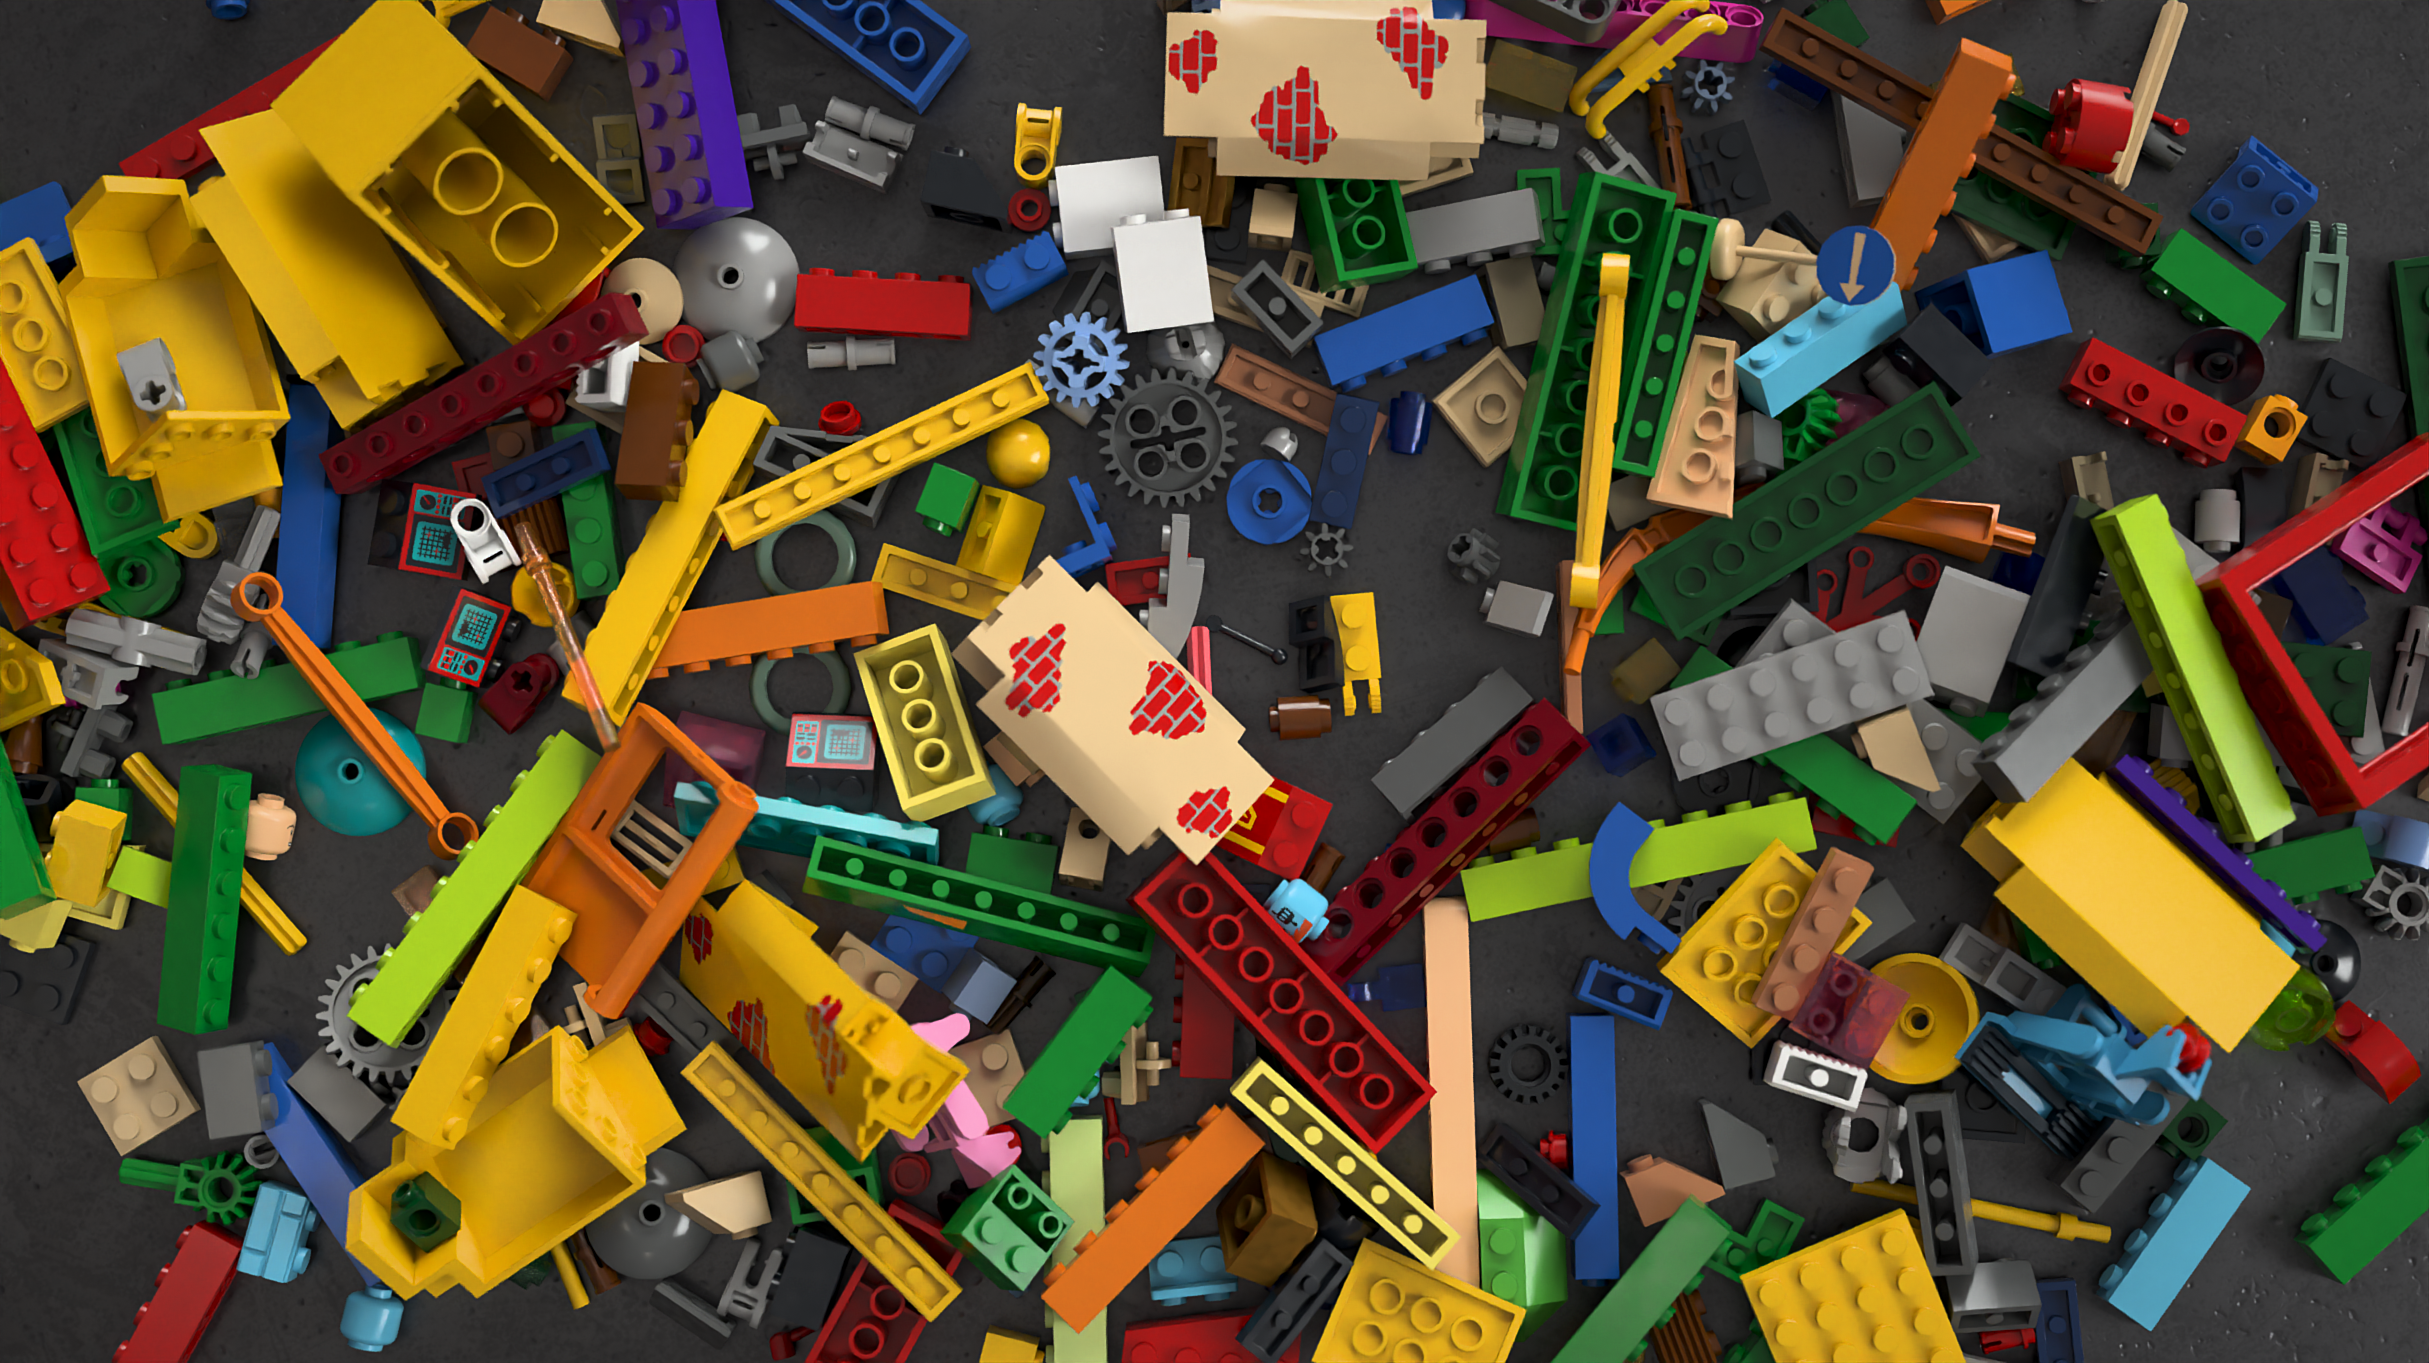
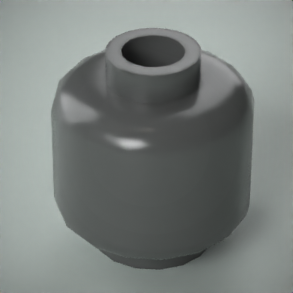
M729 331L703 344L700 349L701 358L696 360L710 390L713 391L718 388L720 392L722 389L735 392L756 382L760 376L757 364L764 361L753 337L744 340L737 331Z

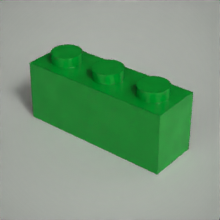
M2182 228L2167 236L2161 244V255L2150 260L2147 267L2139 275L2141 279L2147 282L2146 288L2153 295L2162 300L2170 299L2183 308L2181 310L2182 315L2192 323L2200 326L2205 324L2209 328L2218 326L2232 327L2247 333L2258 344L2287 305Z

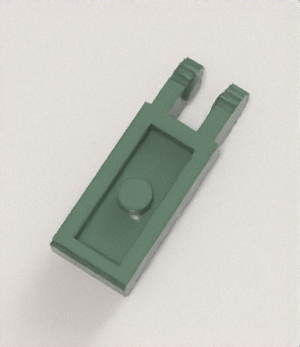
M2307 220L2304 225L2301 242L2303 254H2300L2293 340L2336 344L2341 342L2343 335L2349 256H2346L2347 226L2344 223L2332 224L2329 232V254L2319 253L2320 223L2319 221Z

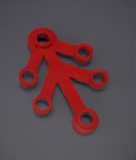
M1865 546L1852 548L1847 553L1845 559L1849 573L1840 614L1826 622L1830 594L1837 589L1838 578L1833 571L1823 569L1817 571V579L1820 575H1826L1831 580V586L1827 591H1823L1818 587L1819 612L1814 616L1836 633L1881 618V616L1872 615V613L1912 587L1915 589H1925L1933 586L1940 577V565L1929 554L1912 556L1905 562L1903 573L1862 599L1867 571L1874 563V554ZM1857 551L1863 552L1867 557L1864 567H1858L1853 562V556ZM1916 564H1921L1926 569V576L1923 580H1918L1913 576L1912 571ZM1908 618L1909 624L1914 629L1915 641H1917L1921 626L1916 620Z

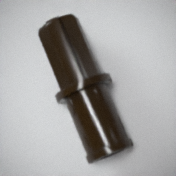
M1035 955L1032 962L1015 979L1017 981L988 1024L984 1022L983 1024L994 1034H1002L1026 1006L1029 1008L1033 1006L1030 1001L1056 973Z

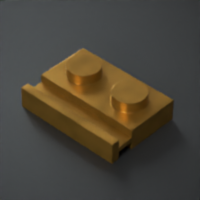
M1176 138L1167 211L1189 208V216L1198 215L1201 217L1202 227L1229 228L1235 176L1216 175L1217 158H1208V138Z

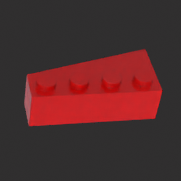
M1260 1305L1228 1311H1208L1204 1314L1190 1316L1179 1315L1126 1322L1121 1363H1264L1235 1339ZM1302 1331L1276 1363H1298Z

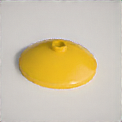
M1920 953L1896 955L1874 966L1857 985L1852 995L1848 1012V1026L1852 1043L1866 1065L1882 1077L1909 1085L1935 1082L1948 1076L1962 1064L1954 1056L1980 1022L1978 1002L1966 978L1957 969L1941 959ZM1921 1015H1926L1928 1019L1927 1026L1922 1030H1918L1915 1025L1916 1019Z

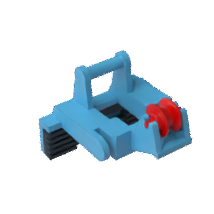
M2082 984L2070 986L2044 1016L2014 1011L2006 1017L1987 1011L1954 1056L2055 1154L2070 1161L2075 1158L2072 1153L2080 1151L2077 1147L2078 1144H2085L2083 1137H2090L2091 1133L2088 1130H2095L2097 1127L2090 1119L2101 1122L2104 1116H2108L2137 1126L2140 1123L2150 1126L2156 1125L2168 1115L2170 1103L2162 1094L2145 1090L2152 1080L2157 1081L2166 1089L2196 1101L2201 1095V1088L2212 1063L2208 1058L2211 1052L2209 1040L2201 1036L2198 1029L2192 1024L2184 1023L2173 1028L2165 1025L2138 1050L2133 1049L2124 1040L2127 1034L2126 1027L2118 1020H2112L2090 998L2089 990ZM2080 1013L2094 1027L2075 1023ZM2054 1064L2064 1066L2065 1068L2060 1071Z

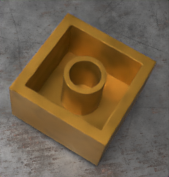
M1262 1151L1216 1208L1226 1272L1270 1288L1282 1273L1289 1270L1294 1258L1306 1244H1309L1314 1239L1318 1230L1306 1169Z

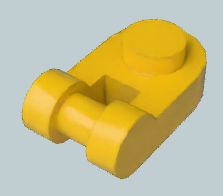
M200 512L183 517L180 521V528L158 536L168 546L184 556L196 560H206L213 557L222 545V532L219 526Z

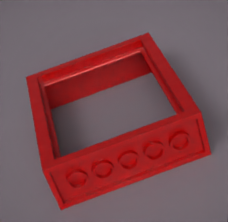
M2429 432L2417 436L2195 580V584L2203 594V602L2213 626L2220 634L2221 644L2228 661L2238 676V684L2245 700L2318 817L2363 810L2429 766V722L2358 769L2249 592L2429 476Z

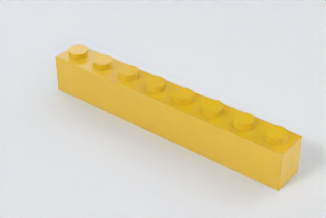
M722 389L717 400L709 405L704 425L697 438H694L692 444L686 449L687 482L684 487H680L678 502L663 501L658 512L649 519L645 529V536L638 550L632 553L627 560L625 574L619 586L607 598L605 612L599 624L586 638L585 650L580 660L565 678L564 690L561 696L576 708L619 727L622 726L723 533L713 509L742 496L754 473L752 463L770 427L778 426L780 423L767 406Z

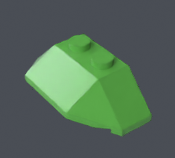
M1488 1168L1476 1169L1480 1289L1527 1310L1513 1343L1525 1342L1568 1300L1565 1235Z

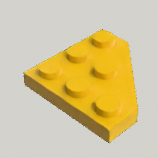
M0 626L1 733L66 703L53 662Z

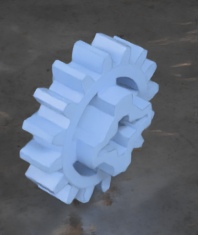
M1084 312L1080 317V321L1077 322L1074 315L1069 313L1064 316V327L1055 320L1049 324L1053 335L1042 334L1039 336L1038 340L1046 347L1045 350L1034 352L1033 357L1042 360L1044 366L1035 371L1036 376L1047 375L1049 381L1045 383L1044 391L1051 390L1054 387L1059 390L1056 398L1057 402L1060 403L1066 397L1071 396L1073 407L1078 408L1081 406L1083 398L1086 397L1092 407L1099 403L1098 393H1101L1107 399L1114 395L1113 389L1110 386L1111 383L1119 386L1124 383L1125 379L1117 372L1129 367L1130 362L1120 359L1119 355L1128 349V345L1116 344L1114 339L1120 333L1118 328L1109 332L1104 329L1107 318L1101 317L1094 324L1091 323L1090 312ZM1075 331L1072 344L1068 348H1056L1064 335ZM1095 336L1104 343L1108 353L1102 352L1094 342ZM1081 350H1084V357L1091 359L1095 363H1090L1081 370L1078 361L1067 357L1074 356ZM1056 367H1061L1069 377L1068 383L1060 377ZM1094 372H1107L1104 379L1098 385L1088 388L1091 375Z

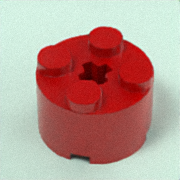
M2078 78L2070 80L2064 89L2056 88L2049 104V112L2055 115L2051 132H2047L2045 135L2042 150L2060 159L2059 165L2101 174H2111L2119 164L2111 162L2116 151L2125 152L2131 133L2134 107L2133 102L2125 101L2124 96L2131 93L2128 87Z

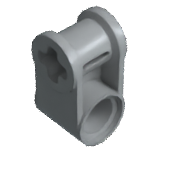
M160 337L117 353L119 366L130 387L134 402L141 410L146 412L152 423L166 411H187V404L176 376L177 372L174 361L167 346Z

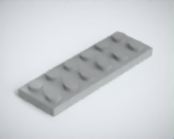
M1790 598L1737 663L1736 667L1835 634L1836 632ZM1922 698L1908 703L1906 706L1910 711L1941 789L1930 792L1880 771L1877 772L1916 799L1918 806L1944 824L1982 779L1971 765V762L1982 751L1980 746L1983 742L1926 699ZM1854 722L1823 732L1859 758L1850 736L1858 732ZM1869 757L1861 759L1864 763L1873 768V765Z
M1901 610L1650 697L1678 780L1681 781L1934 695L1905 610Z

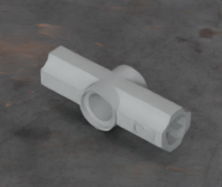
M75 608L73 614L68 618L65 629L66 644L112 655L111 658L145 667L154 665L187 675H198L207 655L206 639L161 629L162 625L127 616L117 618L84 608Z

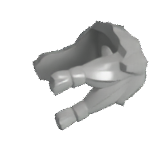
M1871 1087L1863 1088L1855 1112L1837 1106L1827 1112L1821 1141L1822 1147L1827 1150V1157L1833 1164L1834 1175L1857 1184H1862L1864 1181L1874 1182L1875 1178L1886 1175L1890 1184H1895L1897 1179L1902 1178L1903 1170L1900 1166V1148L1897 1140L1900 1138L1901 1132L1907 1127L1905 1107L1900 1105L1897 1107L1885 1094L1875 1091ZM1865 1117L1872 1120L1876 1125L1879 1138L1876 1145L1869 1151L1856 1152L1848 1146L1851 1130L1850 1124L1855 1118Z

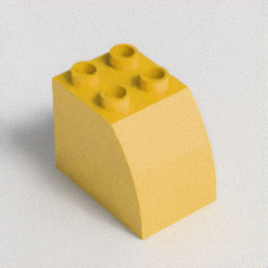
M377 0L270 105L353 202L513 346L541 331L645 229L418 0Z

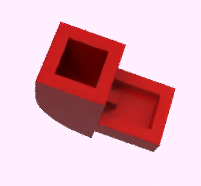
M2350 1000L2346 1001L2317 1028L2319 1035L2352 1063L2356 1076L2388 1104H2391L2421 1076L2416 1059L2404 1043L2380 1020L2375 1022Z

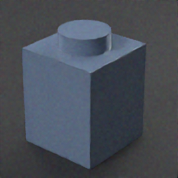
M970 947L941 991L952 1001L948 1008L954 1013L965 1015L969 1022L974 1016L988 1024L1017 981L1004 968Z

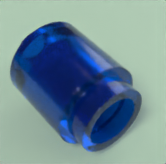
M1400 391V398H1391L1385 440L1389 441L1388 451L1405 455H1422L1423 446L1428 445L1433 404L1425 402L1426 394Z

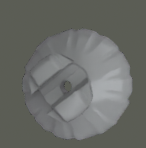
M1215 321L1151 330L1147 336L1146 355L1149 365L1152 369H1158L1162 379L1167 378L1171 367H1175L1177 379L1183 380L1185 374L1191 370L1193 371L1192 384L1197 386L1204 378L1209 379V382L1211 378L1217 375L1221 364L1224 362L1226 344L1223 333ZM1184 342L1189 343V347L1183 348L1182 344Z

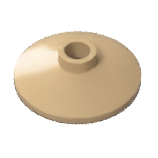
M647 258L630 259L616 266L609 273L608 278L605 279L600 297L609 292L631 295V297L637 293L641 297V305L637 309L650 335L639 340L640 345L661 341L666 333L679 323L683 311L682 289L673 272L662 263Z

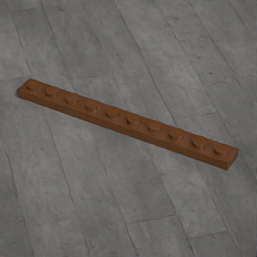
M1783 7L1777 12L1758 49L1913 135L1935 93L1931 88ZM1993 124L1985 140L1978 138L1972 150L1976 154L1973 168L2138 258L2145 255L2164 217L2077 168L2059 165L2060 159L1996 124Z

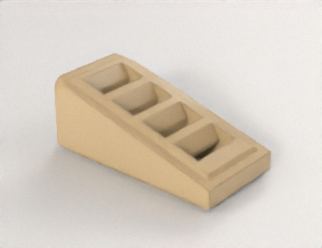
M1290 248L1281 276L1282 280L1299 297L1323 304L1325 309L1359 319L1369 285L1355 287L1350 305L1342 303L1346 289L1337 290L1334 299L1326 297L1327 292L1321 293L1320 287L1318 293L1309 291L1316 271L1313 257L1310 254ZM1299 265L1307 267L1301 287L1293 285Z

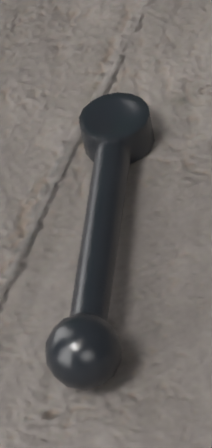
M1211 615L1206 619L1205 624L1210 632L1217 633L1220 631L1270 656L1273 663L1277 665H1282L1287 661L1288 654L1286 650L1282 648L1273 649L1223 624L1219 616Z

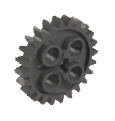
M1175 367L1170 368L1167 378L1164 379L1161 378L1158 369L1153 368L1151 381L1146 382L1144 377L1138 373L1135 375L1136 389L1133 390L1125 383L1120 386L1125 396L1124 400L1112 396L1108 400L1116 409V412H1107L1101 415L1102 419L1111 424L1110 428L1098 431V436L1110 439V444L1099 449L1100 454H1112L1113 460L1105 466V470L1119 469L1121 473L1115 481L1116 485L1122 484L1127 480L1132 483L1128 496L1132 497L1140 489L1145 491L1144 504L1148 505L1154 495L1160 496L1162 508H1166L1170 496H1175L1179 506L1183 507L1185 494L1189 492L1197 502L1200 501L1201 492L1199 487L1203 485L1213 492L1216 490V486L1211 477L1213 475L1222 478L1227 477V472L1220 466L1221 461L1234 462L1235 457L1225 451L1227 446L1238 444V439L1227 436V431L1235 428L1237 421H1224L1223 417L1231 410L1232 406L1227 404L1218 407L1216 401L1219 399L1222 391L1219 389L1211 394L1205 392L1209 380L1207 378H1204L1197 386L1192 384L1193 371L1191 370L1185 374L1183 380L1177 379ZM1181 400L1191 401L1197 408V418L1188 424L1178 422L1173 414V407L1177 402ZM1147 409L1153 414L1155 425L1150 431L1140 432L1132 426L1131 415L1135 410ZM1164 426H1169L1173 433L1196 427L1206 428V433L1203 435L1178 438L1175 440L1174 448L1167 449L1165 442H1158L1138 448H1132L1130 445L1133 440L1161 435ZM1189 443L1200 444L1206 452L1205 461L1197 466L1187 464L1182 458V448ZM1147 451L1158 453L1163 459V469L1156 474L1144 472L1140 466V457L1143 453Z

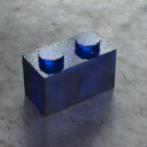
M2321 545L2269 579V582L2279 596L2294 601L2290 615L2307 642L2311 645L2327 646L2370 619L2364 609L2366 601L2356 587L2349 586L2341 573L2343 565L2336 554L2326 549L2324 545Z

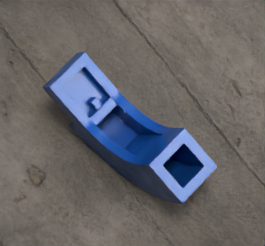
M1619 801L1602 823L1592 846L1589 872L1595 902L1608 925L1623 940L1626 939L1634 927H1637L1642 931L1637 939L1657 955L1663 948L1671 954L1681 942V939L1639 906L1634 899L1629 884V869L1632 859L1655 828Z

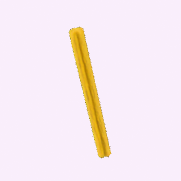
M136 752L122 763L123 771L175 828L178 792L143 753ZM243 867L240 894L241 905L286 955L296 954L306 945L307 939Z

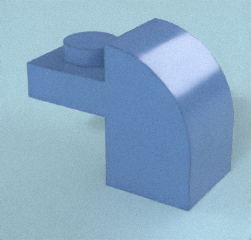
M2367 810L2356 811L2352 827L2361 826L2370 857L2395 862L2406 868H2415L2429 873L2428 823L2397 815L2390 816Z

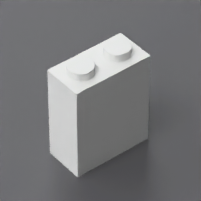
M1158 156L1055 167L1056 179L1048 180L1051 206L1059 205L1061 222L1053 223L1055 246L1057 249L1064 248L1066 260L1113 255L1114 250L1110 227L1120 226L1119 217L1145 214L1146 222L1164 220V203Z
M1189 208L1163 211L1164 220L1146 222L1145 214L1119 217L1120 226L1110 228L1124 331L1132 333L1214 321L1201 217L1198 215L1189 216Z

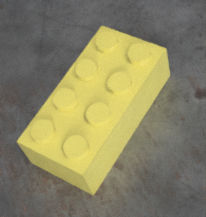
M935 623L853 653L902 810L911 821L924 822L997 795L947 640Z

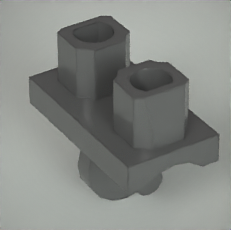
M794 104L775 109L774 115L777 128L762 131L757 113L737 115L745 162L753 160L755 171L771 168L774 180L784 179L782 166L798 163L795 151L804 150L806 143L813 141L806 122L802 121Z
M116 704L102 705L101 709L97 710L88 707L86 712L74 708L68 722L55 719L51 728L62 734L56 748L68 753L60 772L71 777L89 776L98 779H108L116 764V758L100 752L99 748L104 737L116 742H124L128 737L133 721L117 712L118 705Z

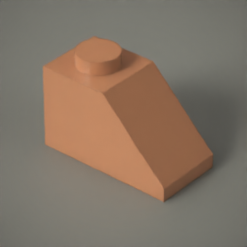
M1651 1154L1629 1161L1627 1163L1628 1170L1619 1173L1638 1221L1644 1227L1671 1217L1690 1193L1703 1203L1726 1195L1723 1187L1715 1180L1661 1157L1653 1159Z

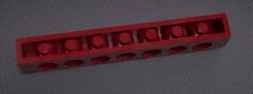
M609 292L318 454L336 494H362L382 483V479H389L650 334L631 295Z
M1545 697L1538 704L1528 707L1521 715L1520 721L1507 734L1496 738L1490 745L1489 751L1476 764L1464 769L1459 775L1458 781L1444 795L1433 799L1428 805L1426 812L1413 825L1407 826L1400 831L1394 844L1382 855L1373 858L1366 865L1364 873L1351 885L1342 888L1335 895L1333 903L1323 915L1329 920V923L1314 941L1306 937L1298 945L1334 983L1342 987L1591 744ZM1540 742L1539 749L1534 754L1527 756L1530 746ZM1509 772L1507 780L1502 785L1496 786L1499 776ZM1477 802L1475 811L1470 816L1465 817L1466 809L1472 803ZM1446 833L1444 841L1439 846L1434 847L1435 839L1440 834ZM1414 863L1412 872L1403 878L1404 869L1409 864ZM1383 893L1381 902L1372 908L1373 899L1378 894ZM1351 923L1350 932L1341 938L1343 928Z

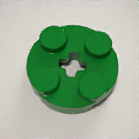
M158 537L103 559L96 557L111 588L99 600L108 609L120 615L144 619L163 612L176 600L180 593L181 585L186 579V571L181 565L177 551ZM132 565L146 567L147 572L145 575L147 579L143 584L137 582L132 585L129 582L133 576L129 570Z

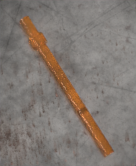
M530 522L519 523L515 526L514 531L524 553L522 556L523 565L528 576L534 577L605 752L615 751L621 747V742L550 572L553 565L547 550L540 547Z

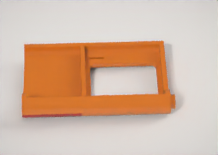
M639 702L630 713L520 884L578 914L573 923L571 935L562 944L558 954L590 984L583 995L587 1005L598 1014L609 1019L621 1018L759 809V805L755 800L756 794L750 787L735 781L662 713L649 705ZM671 748L717 791L716 795L720 802L665 887L659 890L611 844L610 836L666 749Z

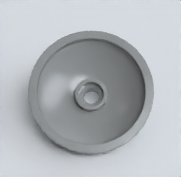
M728 217L702 226L688 237L676 255L672 272L678 279L683 293V311L681 316L689 326L696 328L704 338L710 341L729 331H737L744 340L753 337L756 343L761 342L780 330L794 312L797 274H800L797 259L783 237L762 222L744 217ZM729 270H736L739 273V278L734 284H727L724 281V276Z

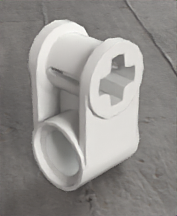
M467 498L454 506L451 512L453 529L463 544L464 552L483 584L489 582V576L511 564L515 566L522 564L504 530H500L490 510L482 501ZM469 505L480 508L484 514L482 526L473 531L463 529L458 522L460 510ZM499 551L503 552L499 556L487 562H483L484 559L490 557L491 555Z

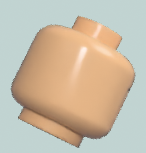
M261 793L258 794L257 800H250L245 856L260 860L277 859V854H283L290 849L297 819L295 812L284 805L285 799L283 797Z

